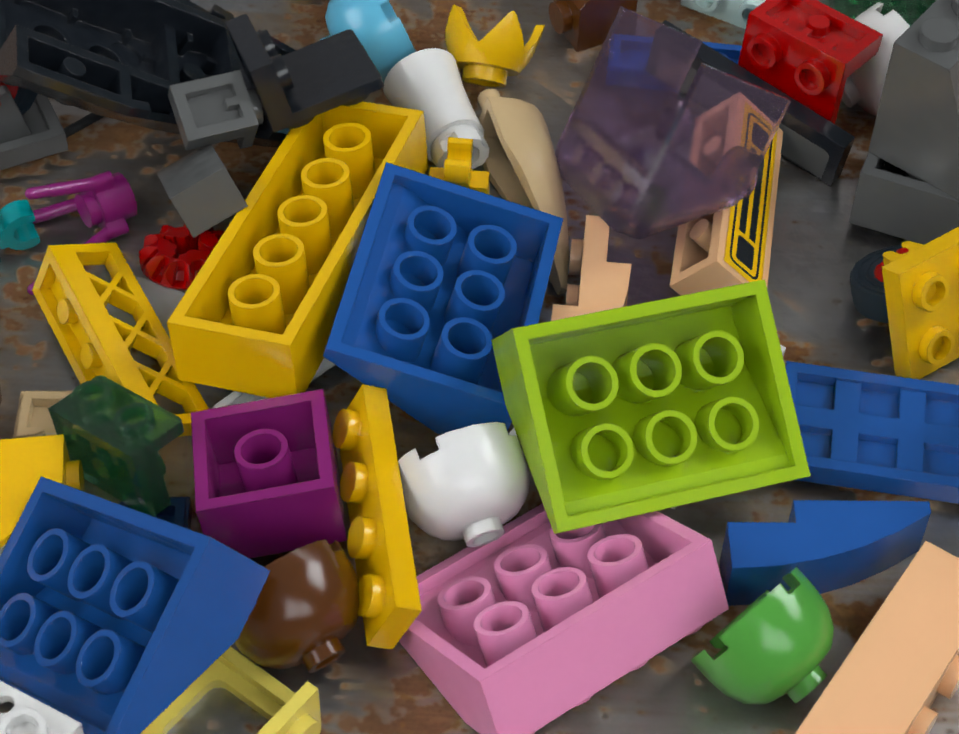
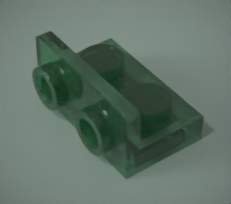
M102 375L78 385L71 394L48 408L57 435L64 434L70 461L81 460L85 480L135 510L153 517L171 505L163 478L166 474V466L157 451L184 432L180 417Z

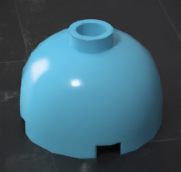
M330 0L325 14L326 25L330 35L320 40L352 29L380 73L383 83L395 64L404 57L416 52L400 18L394 12L389 2L390 0Z

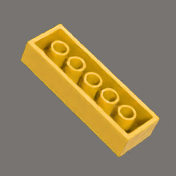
M362 101L355 105L338 106L316 115L311 122L304 126L289 130L245 199L248 207L236 213L167 321L179 380L267 398L306 392L324 359L323 355L386 162L425 174L428 169L424 111Z

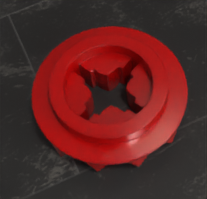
M185 223L183 226L176 228L162 225L160 234L145 236L144 247L139 250L140 268L144 275L156 284L173 289L188 290L225 231H214L213 227L193 238Z

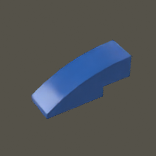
M793 500L788 522H727L720 557V569L728 606L750 605L765 591L771 592L780 583L787 591L791 588L782 577L796 566L810 580L820 594L853 585L893 567L919 551L931 515L930 502Z

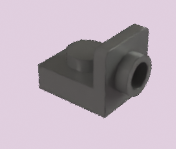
M241 70L170 85L168 98L186 151L234 139L237 140L240 149L253 145L258 126L263 124V110L255 89L247 90Z

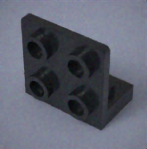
M247 13L225 22L251 88L257 92L262 110L274 133L285 128L304 126L311 122L316 115L338 106L358 104L364 101L370 93L384 87L380 73L352 29L345 30L281 56V54L277 53L268 30L257 33Z

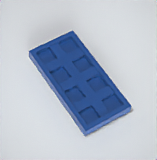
M786 361L785 368L811 475L796 480L959 504V385Z

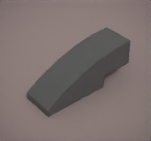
M212 145L200 147L157 172L166 193L193 238L248 207Z

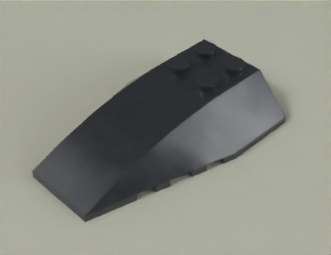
M0 0V81L10 86H17L49 97L63 105L74 106L97 115L153 130L180 134L168 98L170 85L241 70L247 90L252 89L225 24L226 21L234 18V14L216 4L213 5L210 11H207L190 0ZM271 36L277 53L281 54V56L296 51ZM263 112V124L258 126L253 145L279 147L291 128H285L274 133ZM234 139L225 142L237 143V140Z

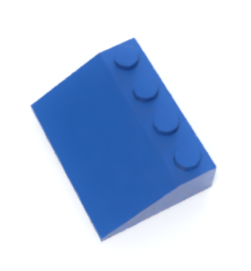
M386 162L323 357L363 384L387 389L388 401L437 434L442 435L470 425L490 422L505 423L508 431L512 421L505 405L491 340L512 328L538 324L563 218Z
M41 476L0 555V681L80 722L84 734H140L239 638L250 613L256 605L257 598L270 570L212 537Z

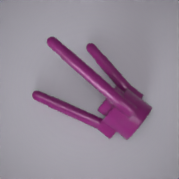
M106 171L90 178L30 187L25 191V197L29 200L76 194L73 199L33 210L36 219L33 224L78 211L87 227L90 228L97 225L102 229L83 244L107 243L113 238L129 233V226L126 220L136 216L138 211L132 188L127 179L119 172L111 174L110 171ZM35 281L27 288L28 293L33 296L32 289Z

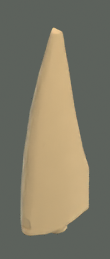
M493 88L486 89L477 98L482 111L479 121L484 129V139L490 149L483 168L485 171L490 172L489 180L504 200L563 218L549 280L557 295L567 292L569 265L567 211L562 179L545 119L535 105L520 99L500 97L498 90Z

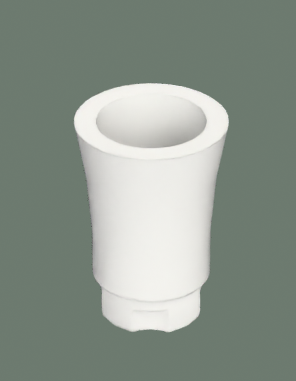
M429 48L416 51L395 64L385 78L384 95L395 107L424 111L428 160L434 163L436 167L444 168L448 153V137L473 139L472 170L483 165L488 158L490 149L484 139L483 126L475 114L463 87L454 56L443 49Z

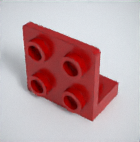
M766 0L748 15L738 65L835 124L847 78L877 54L883 34L817 0Z

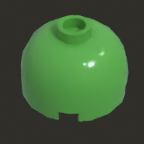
M797 566L782 577L791 588L787 591L780 583L771 592L765 591L709 641L714 648H721L714 657H711L705 649L697 652L692 657L691 661L727 697L744 704L766 705L787 693L797 703L827 677V674L819 664L832 648L833 621L828 605L816 587Z

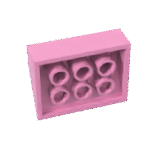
M542 503L504 525L505 533L497 540L478 547H466L418 575L417 583L422 611L399 642L462 720L479 734H534L537 730L573 707L586 703L594 694L630 671L641 668L649 659L679 640L698 632L703 625L727 611L729 607L711 539L658 511L554 534Z

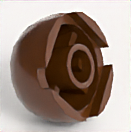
M327 539L295 549L265 566V568L270 570V573L239 638L234 642L244 656L260 666L286 670L304 664L309 673H314L330 665L346 652L341 640L355 628L359 617L357 614L359 608V579L340 543L335 540L330 546Z

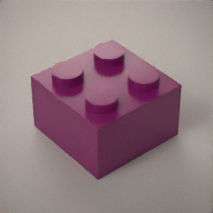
M323 389L191 412L195 505L203 535L212 537L249 559L294 551L319 540L327 539L329 544H333L335 540L338 542L347 541L344 505L340 496L337 448L333 443V429Z

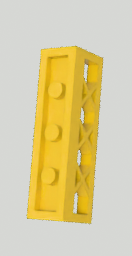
M117 243L48 245L32 292L80 385L86 392V396L125 472L149 470L162 440L165 438L192 436L191 412L207 410L209 408L195 383L178 379L170 338ZM105 265L112 281L109 283L85 271L83 266ZM109 303L131 314L136 325L133 327L109 315L105 308L106 305ZM131 348L156 359L161 367L160 372L135 361L129 352ZM158 393L182 405L185 413L163 415L154 398L155 395Z

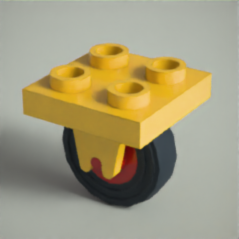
M959 227L926 244L905 241L901 245L885 247L869 253L855 264L850 273V287L855 308L868 319L889 323L896 376L920 380L959 358Z

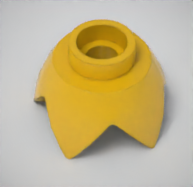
M454 4L445 28V42L447 51L454 56L458 68L463 69V81L480 86L501 88L506 87L507 76L519 75L529 63L539 44L545 25L536 24L529 41L524 46L520 23L516 12L513 10L507 13L487 35L478 41L463 9Z

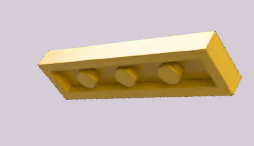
M362 384L347 409H341L336 416L333 427V443L336 448H340L343 469L340 480V496L344 502H347L350 529L347 538V549L350 557L355 558L356 572L359 579V608L357 614L363 617L366 645L393 650L421 613L422 608L387 389Z

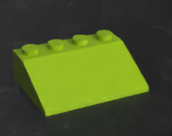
M765 279L512 328L491 340L505 405L554 534L811 476Z

